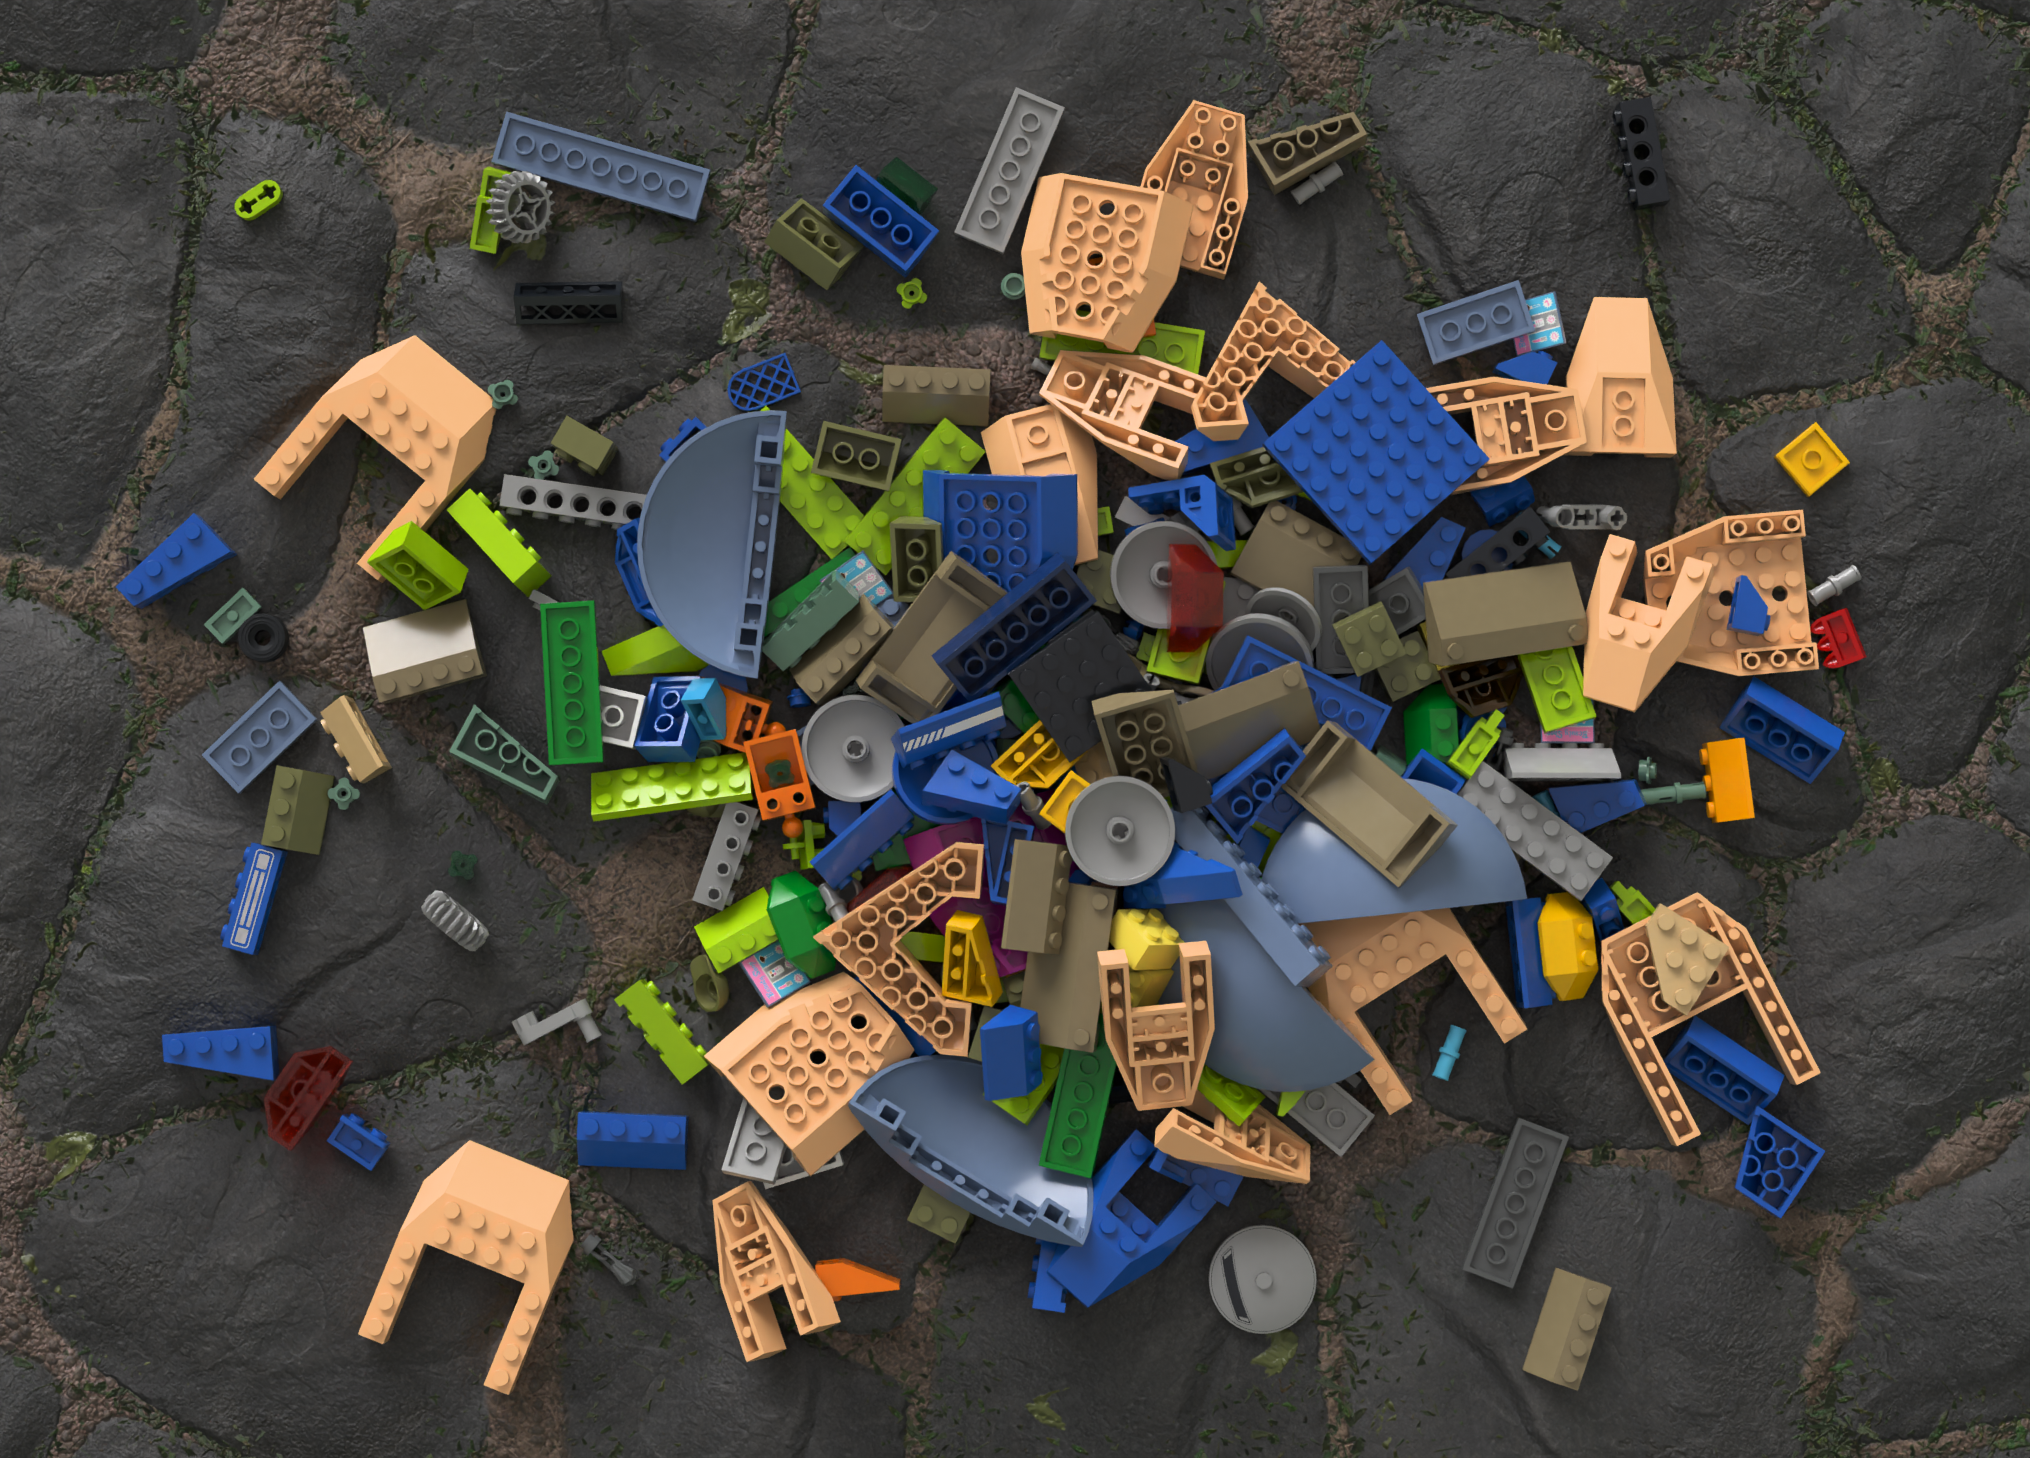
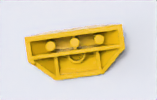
M1039 720L990 767L1000 777L1014 785L1028 782L1031 788L1049 789L1088 750L1072 762H1069Z
M1568 892L1547 894L1546 903L1537 922L1543 976L1551 989L1557 994L1559 1001L1584 998L1598 972L1592 916L1578 899Z

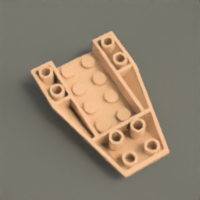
M1051 404L1006 415L983 430L981 436L992 474L1032 476L1077 474L1078 556L1075 565L1098 560L1097 452L1092 435Z

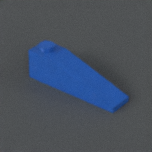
M1174 842L1172 851L1165 864L1154 875L1141 882L1147 903L1175 904L1235 898L1243 895L1235 869L1213 859L1206 861L1198 857V852L1193 850L1187 852L1180 849V845Z

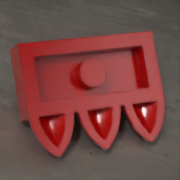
M1847 608L1823 616L1811 625L1810 632L1826 634L1817 643V649L1833 651L1825 658L1823 666L1840 668L1867 657Z

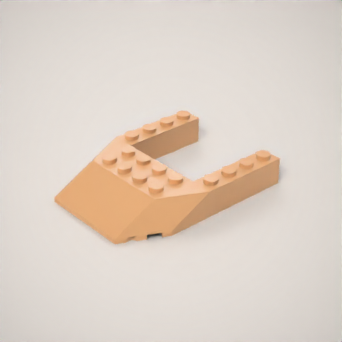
M412 336L361 359L320 398L254 480L281 500L348 418L425 480L357 563L375 579L383 583L386 578L367 563L368 559L393 530L410 521L426 532L483 463L489 435L493 426V417L496 413V409L492 406L493 398L417 336Z
M1698 892L1667 908L1729 946V949L1687 1016L1662 1001L1659 981L1652 960L1649 938L1645 930V925L1651 916L1601 941L1602 1003L1623 1052L1671 1145L1679 1146L1701 1135L1651 1037L1741 991L1745 995L1789 1083L1798 1085L1821 1073L1747 929L1725 914L1720 908L1710 903L1708 899Z
M1450 908L1299 923L1300 926H1306L1314 937L1311 940L1317 947L1322 946L1331 957L1328 961L1333 965L1308 989L1314 995V998L1317 1001L1319 1000L1336 1020L1339 1018L1375 1059L1360 1071L1389 1115L1412 1102V1096L1356 1010L1445 954L1504 1044L1527 1030L1520 1014Z
M469 1140L423 1181L398 1234L358 1334L381 1344L389 1340L427 1244L525 1283L484 1382L485 1386L509 1395L518 1380L574 1241L569 1180Z

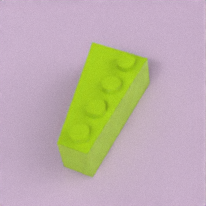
M471 489L467 490L447 511L511 582L527 597H530L532 591L537 590L552 575L539 563L540 555L532 547L527 549L522 544L525 539L517 530L513 528L510 531L505 526L508 522L507 519L498 510L494 513L490 510L488 506L492 503L482 492L476 495Z
M641 979L614 1000L619 1007L625 1006L628 1010L626 1012L628 1018L639 1029L642 1028L647 1042L655 1050L658 1049L661 1053L659 1055L660 1058L683 1085L710 1064L704 1058L707 1051L701 1044L696 1046L690 1039L694 1036L685 1023L680 1025L674 1018L677 1015L676 1011L668 1001L665 1004L658 997L661 992L652 980L647 982L645 979Z

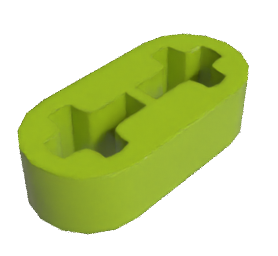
M265 180L236 200L235 211L242 219L252 221L277 205L283 197V191L275 181ZM267 187L272 190L276 188L273 192L274 198L270 199L266 196L260 200V198L266 195L265 189ZM258 201L251 207L252 212L250 214L246 211L242 212L245 202L253 204Z

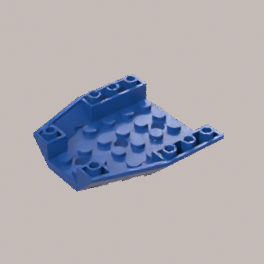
M923 470V516L942 523L944 559L950 551H953L1008 593L1056 553H1059L1073 570L1078 556L1077 474L1032 476L950 473L947 470ZM988 495H994L997 498L998 505L996 509H990L987 506L986 498ZM989 548L996 550L998 553L996 563L990 562L987 558Z

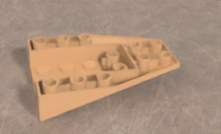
M1193 100L1146 167L1140 187L1165 191L1194 205L1180 267L1224 280L1248 200L1245 115Z
M1594 297L1566 375V388L1578 389L1587 443L1565 455L1592 456L1594 453L1644 454V457L1671 458L1677 454L1673 377L1648 299Z

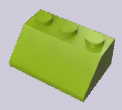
M412 521L393 530L367 561L370 566L423 610L461 593L469 570Z
M765 887L694 926L718 974L778 940L766 910L769 894Z

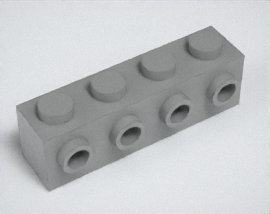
M741 801L726 803L695 890L693 901L721 911L724 910L725 905L731 906L736 892L731 890L734 880L740 881L744 866L740 865L743 855L748 856L753 841L749 840L752 829L758 830L762 816L758 814L760 808Z

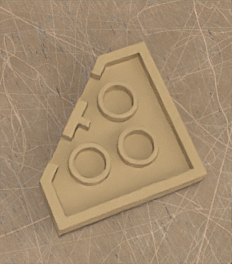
M1658 904L1645 925V930L1649 938L1661 998L1663 1002L1687 1016L1728 951L1729 946L1666 906Z

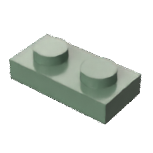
M242 588L204 625L222 644H225L239 631L246 619L257 614L263 607L245 588Z

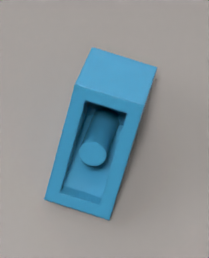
M693 679L684 693L681 702L700 739H725L726 697L717 679Z

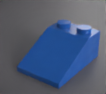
M701 676L653 677L634 747L647 762H695L701 739L681 699L691 681L699 679Z

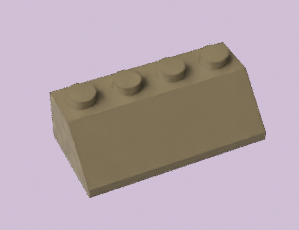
M884 365L882 422L938 425L943 418H946L955 426L988 427L991 369Z
M863 594L859 598V603L845 614L832 630L827 631L821 636L818 644L811 650L808 649L802 655V659L793 668H789L804 692L816 704L823 706L833 700L866 667L895 626Z
M1015 839L1001 948L1059 954L1062 944L1063 920L1066 915L1065 904L1069 889L1070 865L1073 859L1067 845Z
M1555 1267L1522 1370L1578 1391L1612 1287Z

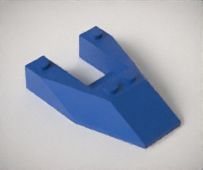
M1137 1129L1127 1135L1092 1177L1094 1196L1093 1217L1084 1245L1077 1247L1058 1243L1047 1269V1272L1086 1308L1159 1266L1216 1203L1208 1193L1198 1184H1195L1186 1190L1156 1226L1124 1197L1119 1190L1156 1148Z

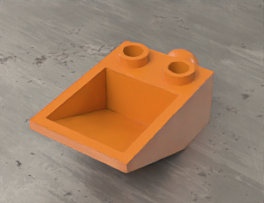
M719 683L726 697L725 739L714 741L746 753L743 742L761 738L762 734L769 736L786 731L784 725L779 722L766 724L773 701ZM753 705L761 708L760 714L752 712ZM745 730L752 732V739L744 738L743 733Z
M796 729L743 742L762 820L767 821L785 817V821L782 824L784 835L789 838H797L803 832V823L799 818L795 817V814L816 809ZM798 792L804 795V799L800 803L794 801V795ZM770 799L777 801L778 805L775 809L768 808L767 803Z
M846 1258L820 1260L815 1265L816 1273L831 1294L834 1302L840 1301L842 1296L893 1291L900 1290L901 1279Z

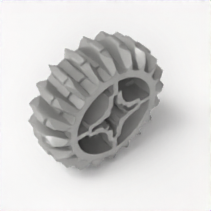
M513 171L511 174L502 175V180L495 181L496 188L489 190L493 197L486 200L491 204V209H488L486 212L492 214L489 223L496 225L494 231L501 234V238L510 240L512 243H529L531 240L539 239V234L547 233L545 226L552 224L549 216L555 213L550 210V207L555 202L549 200L553 192L546 190L548 183L540 181V176L532 175L528 171ZM520 186L524 187L529 192V197L526 195L525 192H522ZM511 218H514L516 220V223L520 224L521 228H518L512 222Z
M435 890L425 899V903L421 906L423 914L432 923L469 951H476L485 943V939L489 936V932L484 924L442 891Z

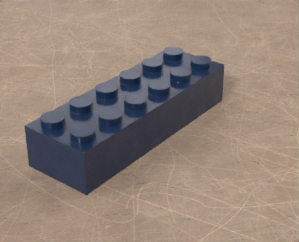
M1056 553L931 656L967 701L972 702L1097 600L1059 553Z

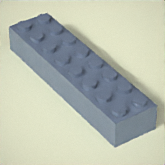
M1206 806L1184 813L1174 811L1173 807L1170 808L1175 822V840L1183 850L1187 852L1193 850L1198 852V857L1206 861L1213 859L1235 869L1243 895L1235 898H1225L1224 900L1294 986L1310 987L1333 967L1328 961L1331 958L1328 952L1322 946L1317 947L1311 940L1314 936L1310 930L1304 925L1300 926L1295 921V912L1287 904H1281L1277 899L1279 893L1270 883L1266 885L1260 878L1262 875L1261 871L1252 862L1248 864L1243 857L1245 855L1243 849L1236 842H1230L1226 837L1228 832L1218 821L1215 823L1209 816L1211 812Z

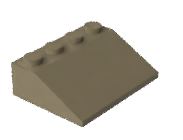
M1273 501L1268 503L1230 574L1260 591L1266 588L1288 589L1301 595L1314 607L1313 567L1357 565L1362 556L1344 537L1284 504Z
M467 599L363 627L371 674L377 697L381 704L385 705L487 676Z
M1174 690L1118 693L1092 701L1094 716L1113 776H1129L1140 779L1153 786L1163 797H1167L1169 792L1159 758H1171L1198 773Z

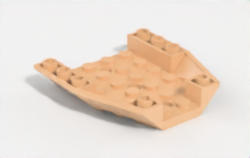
M1064 173L1039 177L1021 251L1030 334L1056 339L1057 334L1105 342L1108 349L1133 353L1177 282L1194 205L1165 191ZM1111 203L1115 206V209L1110 215H1103L1100 212L1102 205ZM1100 254L1103 256V261L1098 266H1092L1088 263L1090 256ZM1081 305H1089L1091 313L1088 316L1080 317L1077 315V309Z
M1803 510L1724 516L1645 551L1643 576L1645 604L1665 611L1668 608L1666 600L1674 592L1686 557L1713 564L1714 577L1688 648L1676 662L1735 676L1819 669L1817 643H1812L1801 542V538L1806 536ZM1741 575L1748 577L1768 607L1767 615H1770L1769 628L1767 631L1764 630V633L1759 636L1726 630L1731 605H1722L1719 601V596L1721 592L1727 591L1733 597L1736 578ZM1775 587H1781L1785 590L1786 596L1783 601H1776L1773 598L1772 591Z
M841 972L797 990L768 1008L764 1004L704 1055V1058L721 1077L723 1075L792 1151L793 1158L811 1177L865 1130L848 1107V1103L857 1090L868 1079L884 1068L909 1059L914 1052V1048L898 1024L862 984L845 972ZM856 1016H862L866 1019L867 1024L862 1029H855L851 1025V1020ZM813 1052H823L826 1060L819 1065L812 1063L810 1056ZM779 1086L784 1089L785 1095L782 1099L774 1100L769 1096V1091L773 1087Z

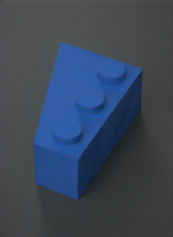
M954 750L949 752L922 793V805L931 807V805L944 807L947 808V811L955 813L956 810L973 814V817L1004 824L1008 822L1021 800V788Z

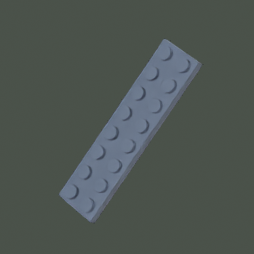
M510 112L505 114L491 161L492 164L520 172L528 171L532 175H538L546 180L694 222L697 221L711 170Z

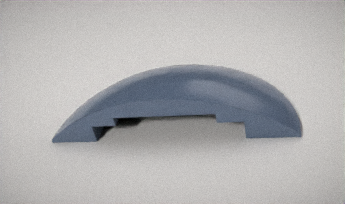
M767 410L735 415L714 423L688 439L672 454L655 477L646 496L638 526L637 554L642 583L656 615L665 628L682 646L706 663L732 674L758 679L771 590L781 496L787 411Z
M1414 779L1404 780L1458 824V826L1443 845L1400 888L1307 809L1300 813L1281 835L1268 858L1262 874V881L1266 885L1270 883L1279 893L1277 899L1281 904H1287L1295 912L1296 917L1294 919L1298 924L1527 899L1523 876L1515 855L1493 822L1477 807L1461 796L1434 784Z
M1224 899L1166 904V908L1157 909L1163 914L1166 922L1179 933V937L1184 943L1206 941L1211 954L1215 1030L1204 1063L1209 1068L1226 1078L1257 1089L1296 1092L1312 1090L1344 1080L1375 1060L1339 1018L1336 1020L1306 987L1294 986ZM1180 955L1171 968L1174 973L1158 1001L1159 1005L1182 1003Z
M926 1055L905 1059L879 1071L857 1090L848 1103L849 1109L866 1132L890 1157L920 1182L947 1200L996 1225L1027 1236L1070 1246L1082 1247L1084 1245L1093 1217L1094 1196L1092 1178L1038 1166L1052 1104L1047 1099H1045L1030 1123L1025 1125L992 1101L985 1100V1097L982 1095L984 1093V1081L981 1061L953 1055Z

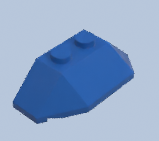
M636 518L617 529L618 539L616 543L615 564L635 610L661 627L663 623L656 615L641 579L637 554L640 518Z

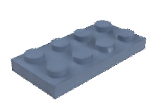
M1519 280L1417 314L1433 366L1535 332Z
M279 681L213 743L202 756L238 794H241L318 719L282 681Z

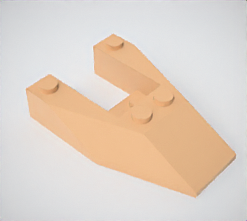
M1060 350L1039 395L1107 447L1151 475L1170 481L1181 478L1188 463V446L1141 430V427L1154 401L1193 414L1191 405L1206 377L1143 355Z
M1488 377L1426 388L1450 415L1472 412L1477 445L1489 457L1488 462L1450 495L1511 483L1587 443L1578 389L1499 377Z
M1610 534L1599 562L1586 609L1588 639L1587 644H1584L1583 697L1636 712L1688 648L1711 586L1714 570L1711 563L1686 557L1666 611L1621 598L1638 552L1635 541Z
M1206 941L1179 943L1182 1003L1131 1008L1129 964L1125 949L1097 952L1105 1039L1138 1111L1190 1106L1193 1103L1215 1030L1211 954Z
M1197 1089L1192 1105L1183 1107L1213 1122L1214 1129L1173 1108L1155 1130L1154 1147L1180 1160L1245 1177L1307 1184L1310 1181L1311 1145L1260 1104L1238 1126L1229 1120L1218 1107L1209 1102Z
M747 1181L712 1200L720 1284L746 1362L768 1358L787 1349L768 1293L782 1286L784 1287L800 1336L824 1331L840 1323L831 1294L787 1227L752 1181Z

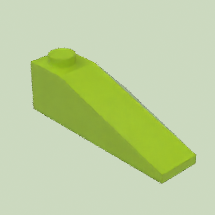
M664 625L602 651L611 676L696 672L710 665L682 646Z

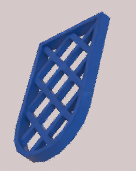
M786 353L738 371L730 379L727 389L729 399L733 405L744 411L762 409L765 406L801 393ZM781 358L778 366L770 363ZM784 359L790 371L781 368ZM764 365L761 373L753 370L756 367ZM767 365L776 369L773 378L764 375ZM779 371L788 374L785 383L776 380ZM746 372L744 379H740L737 377L738 375ZM750 372L759 376L755 385L747 382ZM791 376L796 388L788 385ZM762 377L771 381L768 390L759 387ZM734 380L742 383L738 392L731 389ZM774 383L783 386L780 395L771 392ZM745 384L754 388L750 397L741 393ZM786 388L794 391L783 396ZM757 389L766 393L762 402L753 398ZM731 393L736 394L735 400H733ZM769 395L777 398L766 403ZM740 396L748 399L746 407H741L737 404ZM751 402L759 404V406L749 408Z

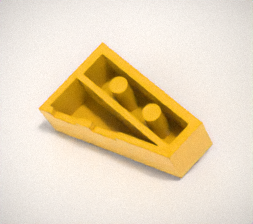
M957 910L946 924L942 996L993 1007L1002 995L1003 990L983 916Z

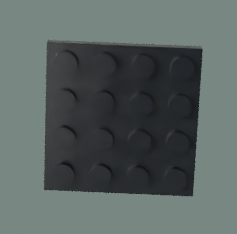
M1095 611L1008 672L1069 762H1072L1102 741L1094 716L1093 700L1118 693L1152 691L1098 611Z

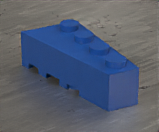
M1036 1238L1035 1244L1040 1245L1039 1256H1033L1031 1271L1036 1272L1035 1282L1029 1283L1027 1298H1032V1308L1065 1313L1067 1290L1047 1272L1058 1243Z

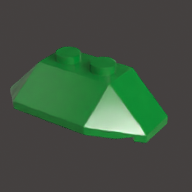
M1443 683L1430 684L1403 712L1406 764L1408 766L1419 751L1424 749L1455 771L1446 763L1460 745L1458 737V708L1448 696Z
M797 871L772 879V887L766 910L786 960L800 971L806 973V976L810 979L834 971L836 964L834 954L813 938L814 935L833 924L826 912V905L819 889Z

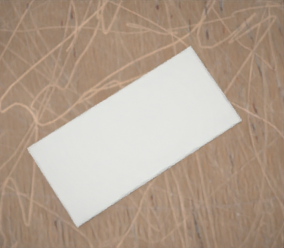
M1127 496L1124 497L1115 518L1132 526L1149 523L1162 517L1165 521L1170 518L1164 514H1148Z

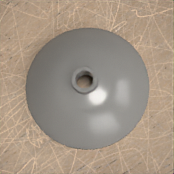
M1266 588L1257 592L1247 604L1245 615L1261 613L1280 617L1294 625L1304 635L1312 651L1318 645L1322 636L1321 620L1314 607L1301 595L1284 588Z

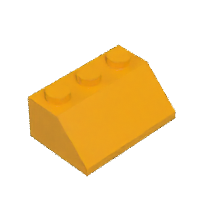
M1745 738L1702 744L1703 749L1699 750L1701 765H1705L1706 771L1703 781L1706 792L1708 791L1709 802H1706L1708 818H1712V823L1755 818Z

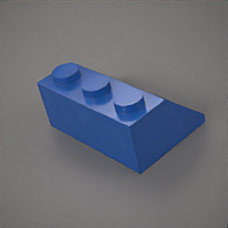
M1009 1005L980 1028L985 1100L993 1101L1026 1096L1042 1084L1043 1073L1041 1071L1038 1012Z

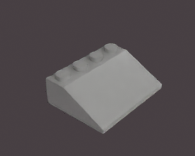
M1512 743V745H1508V748L1502 749L1504 758L1501 763V775L1509 781L1607 782L1621 778V772L1612 748H1604V743L1588 744V748H1578L1577 743H1563L1561 748H1551L1550 743H1535V748H1524V743Z

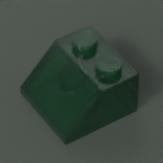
M898 157L886 165L876 179L877 182L920 216L938 190V188Z

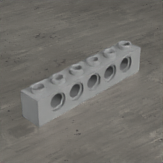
M504 474L499 506L506 509V514L522 516V512L533 513L532 517L548 520V516L559 517L558 521L574 524L576 519L585 521V525L591 527H601V523L611 524V529L617 530L632 521L628 517L629 510L632 507H640L642 509L647 495ZM527 492H535V502L530 505L524 504L523 496ZM555 495H560L563 499L562 505L556 509L551 508L549 505L550 499ZM581 499L589 501V508L585 512L576 511V503ZM607 503H613L616 507L614 514L611 516H604L602 514V508Z

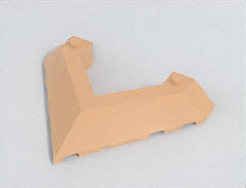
M1258 282L1191 405L1197 430L1213 441L1238 440L1249 424L1243 400L1267 367H1270L1308 395L1315 398L1356 363L1354 360L1350 362L1338 352L1340 349L1307 321H1303L1281 299L1277 301L1266 292L1267 287L1261 282Z
M954 843L813 936L818 943L823 944L833 953V956L842 965L857 975L866 987L890 1009H894L920 1036L922 1035L942 1055L968 1057L973 1003L942 996L941 986L900 939L952 896L980 899L984 868V844Z

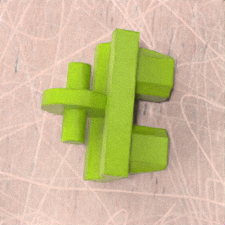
M803 820L802 834L797 838H790V843L782 844L783 850L791 849L792 860L800 859L801 870L814 868L810 861L824 848L814 849L813 839L825 838L823 823H811V820Z

